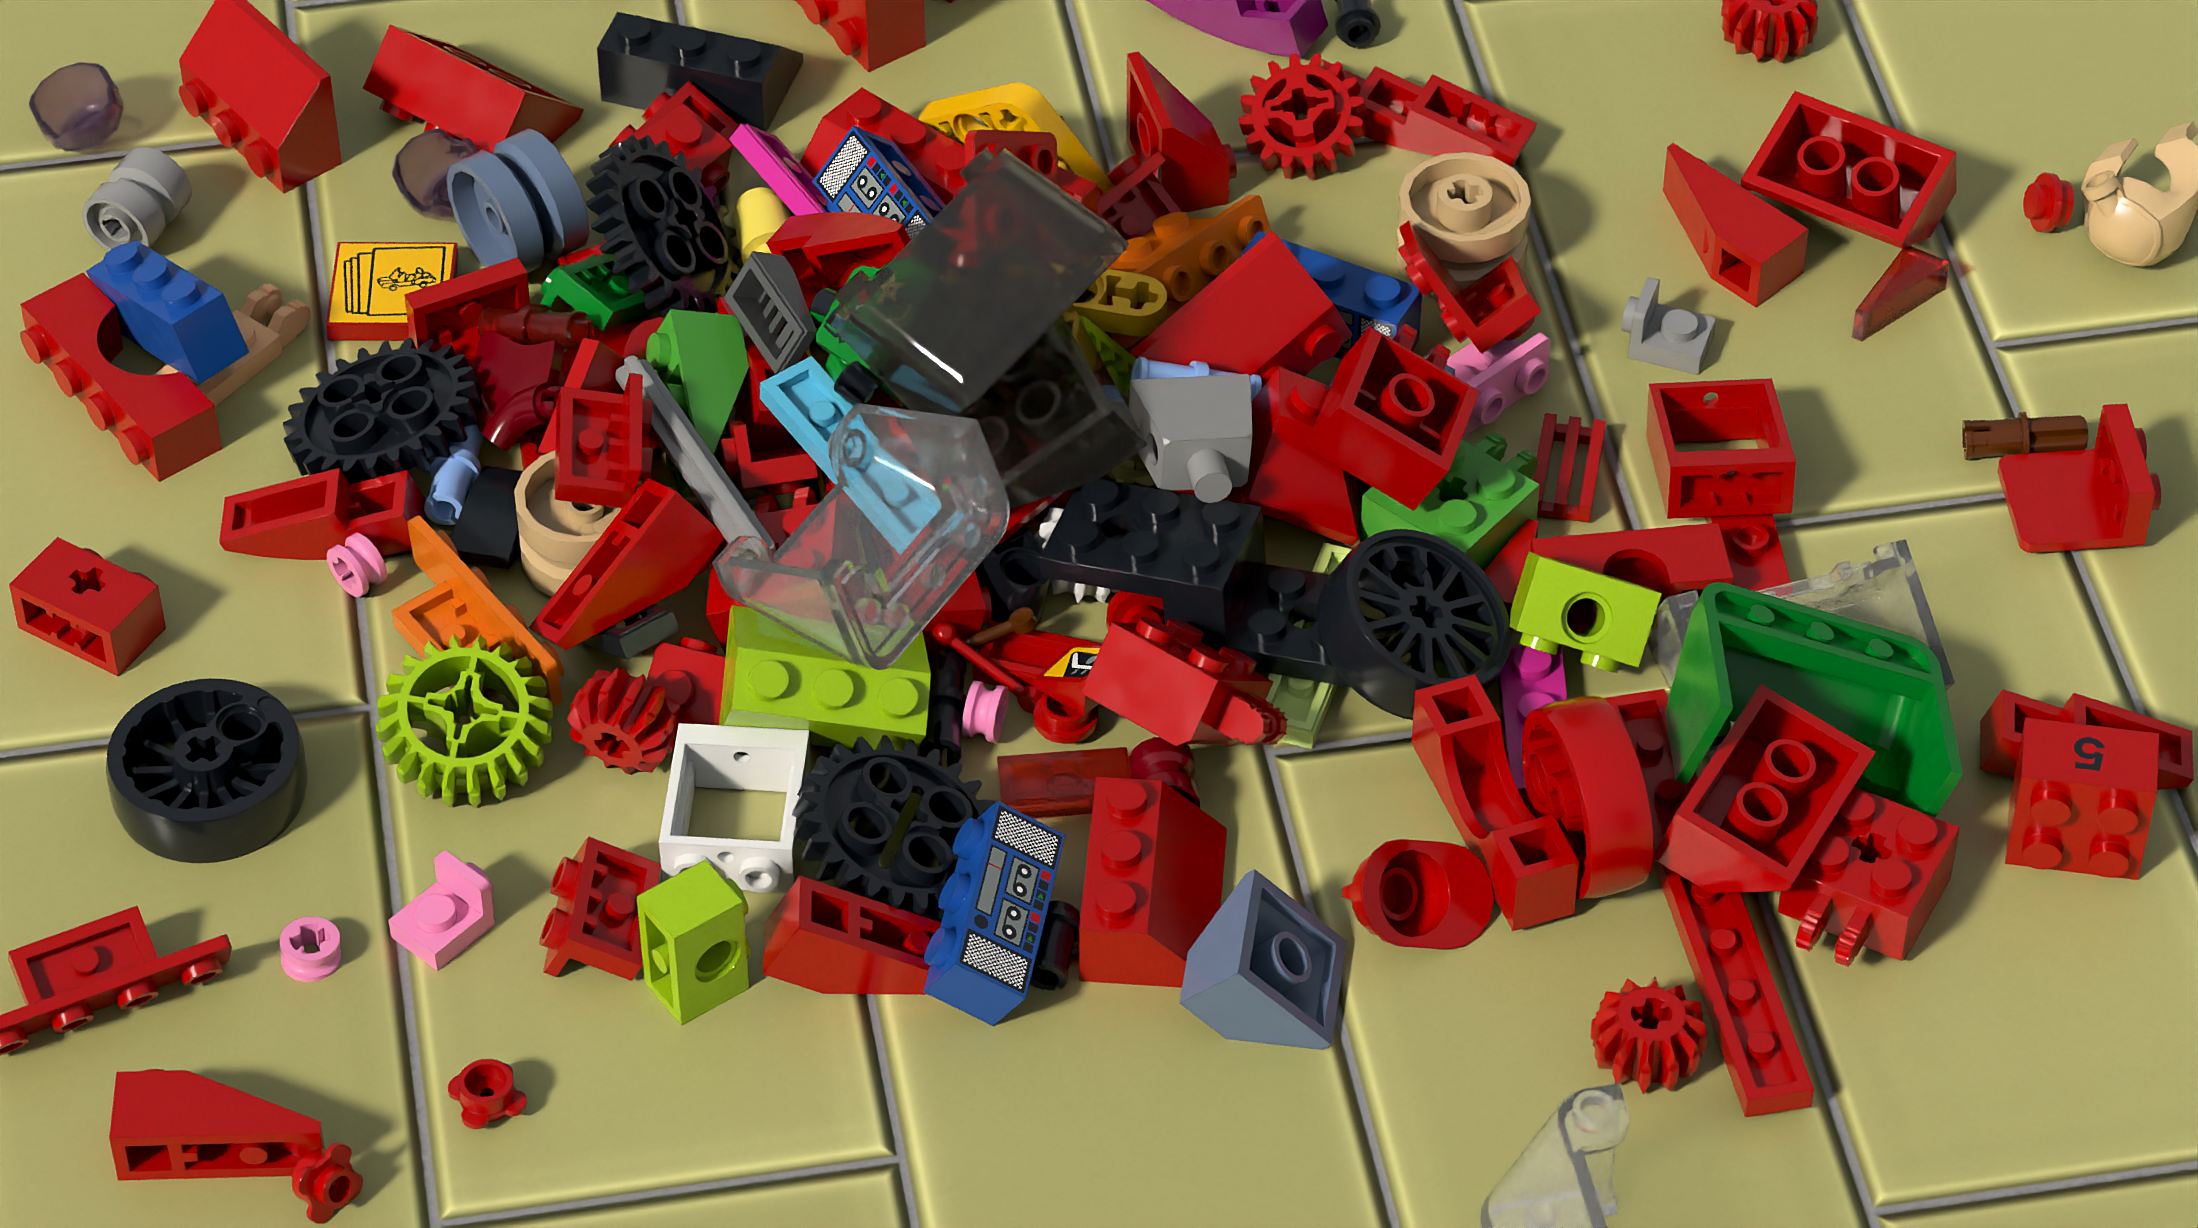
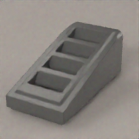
M752 251L724 296V300L776 375L800 361L814 339L817 330L796 274L786 257Z

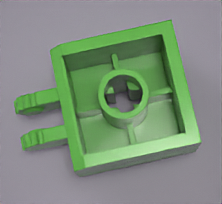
M1491 432L1475 446L1461 439L1449 472L1414 511L1374 487H1371L1362 495L1360 543L1374 534L1386 530L1409 529L1425 532L1457 547L1484 571L1527 519L1537 520L1540 484L1532 480L1539 464L1536 459L1537 456L1527 450H1522L1520 453H1517L1516 457H1513L1504 464L1500 461L1504 457L1508 444L1503 436L1496 432Z

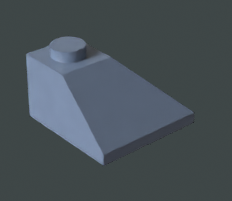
M1254 869L1243 876L1189 949L1179 1004L1225 1039L1323 1050L1332 1045L1347 941Z

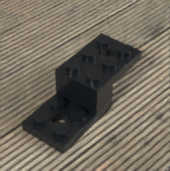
M1080 477L1039 557L1041 577L1163 598L1165 624H1167L1169 618H1174L1198 628L1204 633L1202 643L1217 651H1220L1221 647H1228L1251 657L1257 662L1255 671L1350 687L1329 660L1318 631L1317 605L1329 575L1266 564L1262 506L1232 502L1230 500L1206 503L1200 501L1196 495L1113 482L1105 479ZM1126 534L1120 540L1110 538L1113 535ZM1364 616L1365 620L1368 622L1376 621L1375 619ZM1302 620H1305V622H1316L1308 629L1299 628L1294 625Z

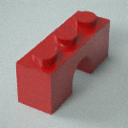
M1719 523L1531 539L1530 552L1642 585L1662 593L1658 606L1662 611L1666 627L1689 624L1692 609L1708 584L1724 582L1733 585V574ZM1589 598L1577 600L1569 608L1567 623L1572 632L1584 631L1593 624L1596 617V608L1592 600Z

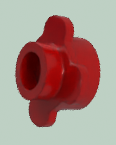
M481 1059L468 1064L461 1071L460 1075L452 1078L448 1084L449 1097L459 1101L463 1109L461 1114L462 1123L471 1129H482L489 1122L497 1121L505 1115L518 1116L527 1106L525 1093L516 1090L514 1086L512 1067L498 1060Z
M333 1143L327 1149L318 1148L308 1152L300 1159L292 1175L293 1192L296 1197L308 1204L306 1215L314 1223L323 1224L331 1218L334 1209H339L350 1200L355 1199L362 1189L363 1177L353 1170L350 1163L352 1151L349 1146L343 1143Z

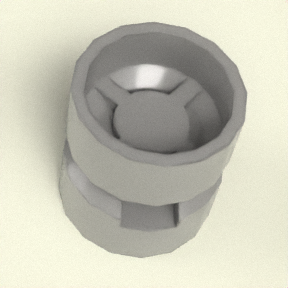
M136 147L128 152L110 174L108 182L102 183L85 202L81 212L83 224L90 236L107 251L135 240L151 248L163 234L165 226L172 223L189 203L192 195L191 183L184 170L163 152L149 147Z

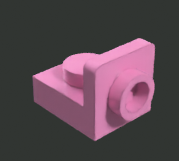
M444 850L434 858L437 882L389 919L391 938L436 971H439L495 926L492 902L493 887L488 876L477 865L471 862L465 864L447 850Z

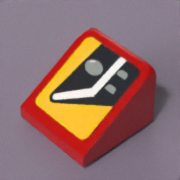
M1072 644L1033 680V687L1085 716L1098 703L1080 692L1101 645Z

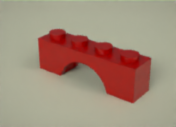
M83 272L20 304L25 330L20 332V338L28 356L36 364L43 362L53 372L57 384L66 396H76L86 406L91 420L99 430L105 431L108 429L119 440L124 454L132 464H142L161 482L222 449L215 405L182 371L165 375H138L123 371L111 364L113 359L123 349L116 305Z
M1474 674L1416 690L1414 693L1411 744L1467 848L1483 862L1491 877L1494 898L1512 931L1574 914L1579 860L1554 815L1550 814L1535 818L1523 802L1508 764L1501 720L1477 676Z

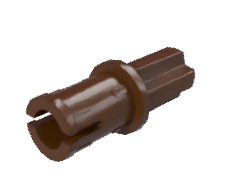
M2018 412L2017 418L1963 420L1962 444L1963 448H1966L1964 449L1965 460L2012 454L2084 450L2088 445V425L2085 418L2080 415L2027 418L2026 412Z

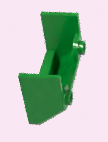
M1714 582L1704 588L1692 609L1665 710L1675 781L1685 784L1689 783L1709 748L1723 742L1730 731L1731 721L1736 722L1760 684L1875 751L1872 760L1855 787L1877 796L1895 800L1898 804L1929 816H1937L1964 773L1941 665L1935 653L1928 646L1908 635L1732 584Z

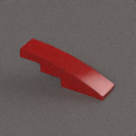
M1322 59L1324 69L1327 70L1331 65H1333L1332 63H1329ZM1377 66L1373 68L1367 79L1344 70V80L1355 77L1361 92L1357 97H1364L1367 115L1360 119L1364 122L1365 137L1397 148L1433 156L1445 153L1471 152L1494 157L1513 167L1537 126L1536 122L1433 74L1424 88ZM1314 86L1320 91H1325V89Z

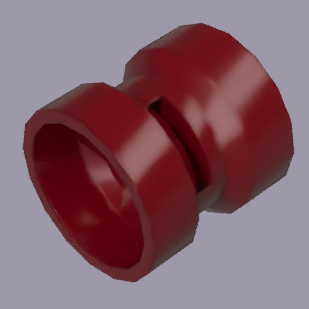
M1153 737L1141 742L1132 750L1129 756L1131 779L1163 781L1200 808L1198 784L1193 779L1195 775L1193 750L1189 745L1174 746L1160 737Z

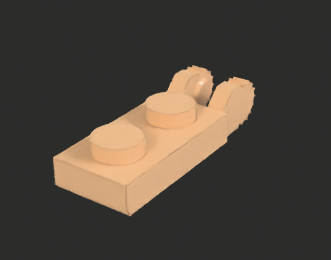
M264 283L262 287L259 286L257 291L254 290L246 297L241 310H235L232 313L250 353L200 385L193 380L191 381L216 407L283 353V348L292 342L297 334H301L306 329L311 318V310H309L310 307L298 299L295 301L292 299L291 302H287L285 307L281 306L284 301L282 300L284 296L281 294L282 290L270 283L268 285ZM272 317L268 327L264 326L266 323L269 322V319ZM167 364L154 375H165L179 371Z

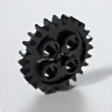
M634 135L630 136L598 155L600 160L590 166L594 177L586 181V186L595 197L586 201V206L599 215V220L590 225L594 231L604 234L607 241L599 248L601 253L613 254L617 260L612 269L613 273L618 275L625 272L629 277L628 292L633 294L640 289L644 292L645 307L650 310L659 304L663 318L666 317L670 309L718 313V298L726 295L741 271L733 263L740 259L741 255L739 249L730 243V239L736 236V230L725 225L723 217L729 213L728 208L716 206L713 200L717 191L716 187L709 186L705 188L702 185V170L699 166L692 171L686 168L685 153L680 151L671 157L668 143L663 140L654 145L649 135L639 140Z
M407 338L399 349L392 350L389 341H383L378 353L370 355L365 348H361L358 350L357 360L352 363L341 358L337 359L336 366L338 371L335 373L318 372L315 374L319 386L301 388L299 393L303 402L295 403L288 407L292 419L283 422V427L287 434L283 439L301 476L307 474L310 476L340 468L349 484H354L405 470L409 471L414 467L428 472L431 470L428 459L434 455L449 458L452 454L447 444L449 442H466L468 437L464 427L478 424L479 420L474 410L483 407V402L479 395L482 390L472 366H469L466 356L464 354L456 355L450 344L438 350L434 339H429L417 349L413 339Z
M882 735L875 750L863 737H857L851 751L839 743L835 745L829 758L820 756L812 772L807 773L797 794L799 799L792 811V815L800 819L793 835L794 838L808 841L801 854L803 860L822 862L815 877L818 882L835 878L840 883L839 889L923 916L926 912L932 920L941 922L944 910L938 906L939 898L947 880L955 872L958 856L953 854L952 851L955 838L966 820L969 818L978 819L995 801L977 800L976 795L982 786L981 781L974 780L963 783L958 779L963 765L958 762L946 769L940 766V750L936 748L930 751L926 758L917 755L915 742L911 739L907 741L903 750L899 751L895 750L887 735ZM910 793H916L920 797L918 807L901 839L900 846L889 868H883L879 865L880 856L897 824L899 815Z

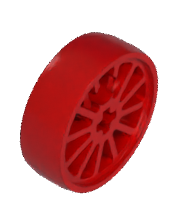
M1577 696L1548 703L1531 711L1526 717L1522 734V762L1531 814L1535 818L1550 814L1554 815L1579 860L1576 899H1596L1628 891L1644 883L1650 875L1653 862L1651 811L1642 770L1632 741L1619 715L1612 705L1601 696Z

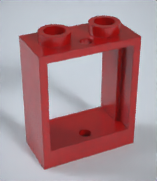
M1772 378L1649 384L1646 437L1667 519L1792 513L1796 459ZM1708 393L1717 394L1712 400L1704 399V396ZM1755 439L1758 449L1676 452L1674 442Z

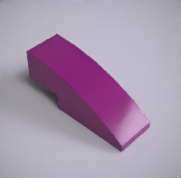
M1146 0L1172 17L1204 33L1239 46L1288 57L1292 53H1297L1298 57L1302 58L1329 26L1321 0Z

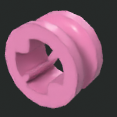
M354 533L346 538L345 547L336 545L327 552V562L332 574L341 587L354 597L358 598L366 594L369 589L368 583L376 586L386 581L388 576L387 568L382 556L373 543L362 534Z
M973 681L964 707L962 721L963 737L972 739L977 733H982L986 736L987 742H998L1004 728L1008 710L1009 690L1007 686L997 685L995 690L990 691L985 688L984 682Z
M303 917L292 921L284 927L280 935L281 964L285 973L293 979L303 982L319 981L334 973L341 962L340 932L337 927L327 919L319 917ZM317 944L319 952L305 953L303 945Z

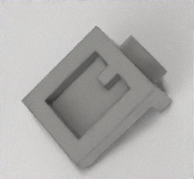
M1648 277L1640 297H1629L1623 315L1622 331L1630 333L1628 358L1699 375L1714 337L1716 318L1658 304L1660 280Z

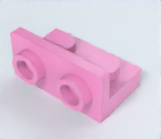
M1539 332L1523 344L1516 339L1511 341L1502 339L1482 354L1471 342L1448 358L1446 365L1455 369V377L1480 391L1462 438L1481 425L1492 423L1503 410L1525 395L1534 394L1544 385L1550 370V338Z

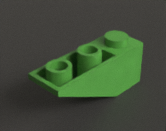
M670 309L657 332L652 333L647 341L646 360L651 364L705 444L714 454L749 368L741 324L735 315ZM666 453V464L669 471L674 472L677 492L682 497L688 498L692 490Z

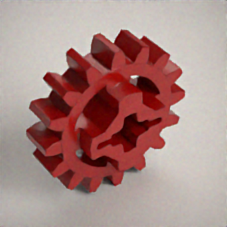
M1297 53L1290 54L1289 67L1281 69L1273 60L1268 62L1271 76L1265 80L1262 77L1253 75L1250 78V82L1256 95H1241L1240 98L1242 110L1246 115L1238 118L1242 135H1248L1245 142L1250 155L1261 153L1260 159L1263 168L1267 171L1274 168L1278 162L1281 163L1286 179H1291L1297 168H1305L1309 180L1315 179L1316 166L1323 163L1329 170L1335 172L1338 170L1335 158L1338 153L1353 157L1356 154L1354 143L1350 137H1365L1366 133L1364 122L1360 118L1367 115L1364 97H1357L1361 93L1357 79L1351 77L1344 80L1343 65L1338 61L1327 70L1324 69L1321 54L1318 53L1313 55L1309 65H1301ZM1314 86L1325 89V91H1320ZM1307 112V118L1299 120L1298 114ZM1281 141H1286L1287 143H1289V144L1292 145L1293 147L1284 145V144H1282V143H1280V142H1281Z

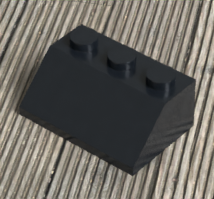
M621 12L616 13L597 47L601 101L647 110L662 92L665 91L672 97L689 81L739 126L741 124H748L765 132L768 131L804 62L803 53L783 46Z

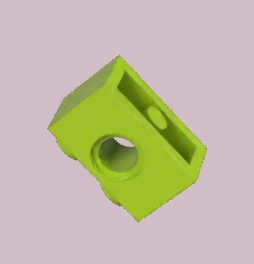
M1529 551L1509 613L1510 627L1516 631L1523 632L1519 642L1521 645L1553 655L1557 654L1559 644L1583 651L1581 663L1617 673L1620 662L1639 668L1662 593L1642 585ZM1591 599L1596 608V617L1593 624L1584 631L1572 632L1567 623L1569 608L1577 600Z
M705 859L637 896L644 982L681 1026L749 989L747 959L751 957L752 952L745 934L744 916L748 914L749 909L742 890L734 880L730 878L723 880Z

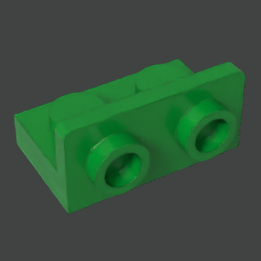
M604 253L598 256L594 254L586 260L567 266L560 265L555 268L542 284L540 292L543 298L534 315L545 323L575 312L576 316L585 324L605 331L661 310L659 304L648 310L645 307L644 292L640 289L630 294L628 292L629 277L625 272L615 275L612 269L617 260L613 254Z

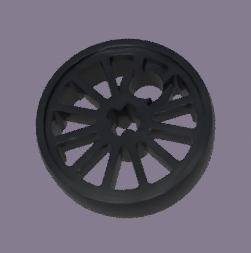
M1392 529L1376 533L1362 541L1331 572L1318 600L1317 625L1320 639L1329 660L1337 672L1353 690L1381 710L1404 719L1413 720L1414 693L1416 690L1475 674L1484 691H1486L1499 676L1510 652V620L1505 604L1493 582L1464 552L1447 541L1425 532L1409 529ZM1364 616L1375 619L1376 621L1368 622L1365 620Z
M209 678L185 681L168 686L149 695L132 707L123 716L112 733L107 750L106 776L114 811L124 830L137 844L158 856L174 861L216 863L250 854L275 840L289 827L297 816L304 800L307 784V764L299 728L291 713L282 702L267 691L245 682ZM167 741H173L175 743L174 750L164 747L162 744ZM142 764L149 765L148 767H139Z

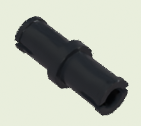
M945 649L943 669H940L939 650L928 655L931 671L926 736L920 745V756L926 758L929 752L936 748L940 750L939 765L942 766V751L947 748L946 763L949 767L952 764L958 763L962 757L961 729L967 699L964 694V676L967 669V661L957 651Z

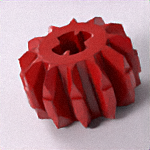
M1723 0L1721 16L1723 17L1722 30L1724 32V41L1735 44L1736 54H1755L1757 62L1764 57H1773L1776 61L1782 63L1786 54L1802 56L1805 46L1813 43V37L1817 33L1819 21L1817 16L1818 3L1816 0Z
M617 667L613 673L598 669L593 677L586 681L583 689L578 690L570 705L571 711L567 718L572 726L570 737L575 742L585 745L584 754L586 756H596L603 760L605 768L612 764L619 766L626 774L630 775L637 769L642 772L652 773L658 763L663 762L667 753H671L675 746L678 724L682 723L678 717L680 705L674 700L665 697L666 688L664 686H653L648 683L644 674L634 677L624 668Z
M1655 976L1647 987H1639L1627 978L1620 989V993L1606 991L1603 1000L1600 1002L1599 1011L1596 1012V1018L1592 1019L1590 1033L1593 1047H1595L1594 1056L1597 1060L1598 1068L1612 1069L1616 1086L1629 1080L1637 1081L1642 1094L1645 1093L1651 1083L1658 1082L1671 1092L1674 1085L1678 1082V1077L1693 1078L1694 1072L1699 1067L1702 1053L1706 1051L1708 1031L1705 1030L1706 1023L1703 1022L1704 1014L1701 1010V1002L1685 1000L1686 995L1684 994L1682 984L1669 990L1662 989Z

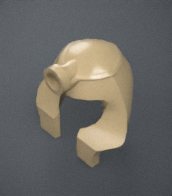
M2193 121L2169 128L2156 146L2155 157L2160 159L2170 171L2171 182L2169 191L2162 192L2146 182L2131 177H2120L2122 166L2139 144L2134 138L2111 143L2088 167L2081 187L2085 231L2092 244L2108 258L2128 266L2143 267L2144 265H2155L2172 255L2185 240V236L2198 209V145L2192 141L2198 130Z

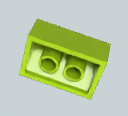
M732 605L729 614L719 725L809 730L810 745L834 748L835 745L840 743L848 750L852 749L857 737H863L875 750L882 735L889 737L895 750L902 751L909 739L914 740L916 748H918L926 736L931 678L923 632Z

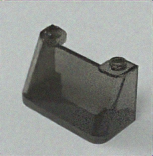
M986 147L966 164L959 172L966 180L958 190L959 193L882 269L870 278L860 270L834 295L841 305L826 319L827 323L929 431L961 413L985 393L1129 246L1128 241L1113 225L1005 148L993 155Z

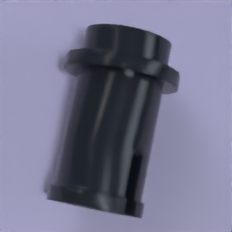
M1335 0L1339 16L1336 18L1335 29L1340 40L1353 48H1362L1370 45L1379 34L1381 28L1379 15L1372 9L1371 0Z
M1049 902L1030 979L1031 985L1042 990H1055L1056 985L1060 989L1064 988L1068 981V969L1074 942L1079 940L1080 914L1073 905L1067 902Z

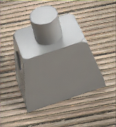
M1249 374L1131 380L1126 430L1157 488L1169 491L1194 490L1196 497L1200 501L1213 503L1226 498L1233 487H1242L1248 482L1252 446L1251 379Z

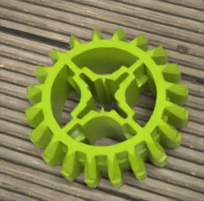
M481 633L474 640L472 648H462V642L455 634L449 639V649L441 652L436 645L428 640L424 646L425 660L420 661L406 654L402 660L405 675L389 673L386 680V688L389 695L379 696L377 701L378 714L383 717L376 723L377 738L381 742H386L382 747L383 758L388 765L398 764L396 768L397 778L403 785L418 779V794L423 799H426L436 789L440 788L442 789L443 803L447 804L448 807L455 802L458 793H468L470 804L476 808L481 802V791L490 789L492 794L502 801L506 795L505 780L508 779L524 787L528 781V771L525 765L541 767L544 761V751L540 746L549 745L552 741V726L547 722L553 718V705L549 699L543 698L547 694L546 682L542 676H531L533 673L532 663L528 660L527 656L511 662L512 650L506 641L491 653L488 652L487 640ZM455 685L449 691H446L444 693H436L437 691L443 688ZM483 685L504 695L517 712L503 710V704L487 700L483 696ZM472 702L474 718L470 716V724L462 725L460 738L458 739L455 722L460 725L459 717L467 716L469 705ZM412 728L426 730L428 737L442 740L447 744V756L425 746L417 738ZM487 747H496L485 754L473 757L479 750Z

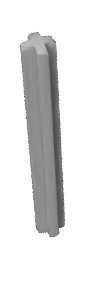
M634 355L628 356L624 359V365L616 370L615 378L624 391L629 373L643 375V398L652 399L651 432L741 563L746 566L752 565L755 569L765 567L767 559L776 552L774 541L648 360H638Z

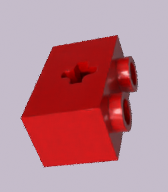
M59 537L46 547L9 584L18 628L118 677L166 629L159 586L142 573H132L103 559L92 549L80 548Z

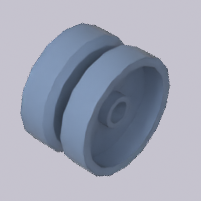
M528 128L496 143L493 154L482 150L449 166L446 178L448 197L455 219L467 244L485 268L518 257L528 274L541 267L544 257L553 261L556 257L565 256L586 245L590 232L588 213L581 190L561 154L543 134Z

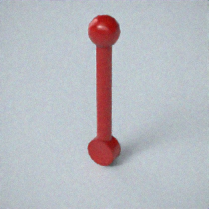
M940 622L934 626L932 639L937 645L941 647L950 646L1000 685L1007 686L1008 690L1017 697L1020 707L1024 711L1034 714V707L1043 694L1041 691L1032 686L1024 687L960 639L957 636L956 628L952 624Z

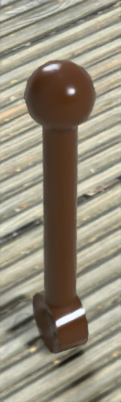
M1022 607L1015 610L1010 615L1009 620L962 640L972 648H976L1014 631L1017 634L1028 633L1036 627L1037 619L1030 608ZM948 646L939 649L940 663L945 661V649L954 650L953 648Z

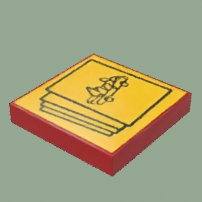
M338 242L326 319L327 339L405 341L409 338L404 294L456 278L459 262L457 243Z

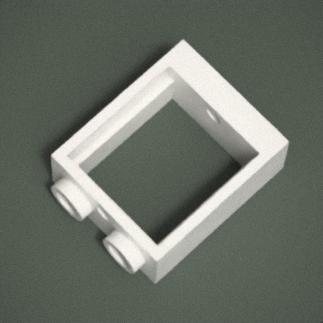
M678 724L659 838L662 882L706 859L723 880L727 878L734 880L741 890L756 893H787L797 879L802 840L794 838L793 835L800 819L794 817L792 811L799 799L797 794L807 773L812 772L809 730ZM737 752H745L748 755H739ZM695 787L787 792L780 841L687 836Z

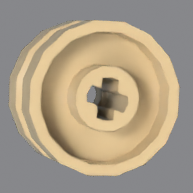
M1471 152L1445 153L1420 162L1405 175L1398 197L1399 227L1409 220L1462 290L1511 256L1524 270L1527 260L1528 239L1526 231L1530 222L1531 198L1528 184L1513 167L1494 157ZM1398 227L1395 251L1398 270L1408 283L1415 285L1404 268L1407 264L1398 251V248L1405 244ZM1432 292V293H1431L1430 295H1428V296H1430L1431 298H1434V297H1433V294H1434L1435 292Z
M555 450L540 456L522 472L514 490L523 572L536 589L550 597L554 596L622 509L554 500Z

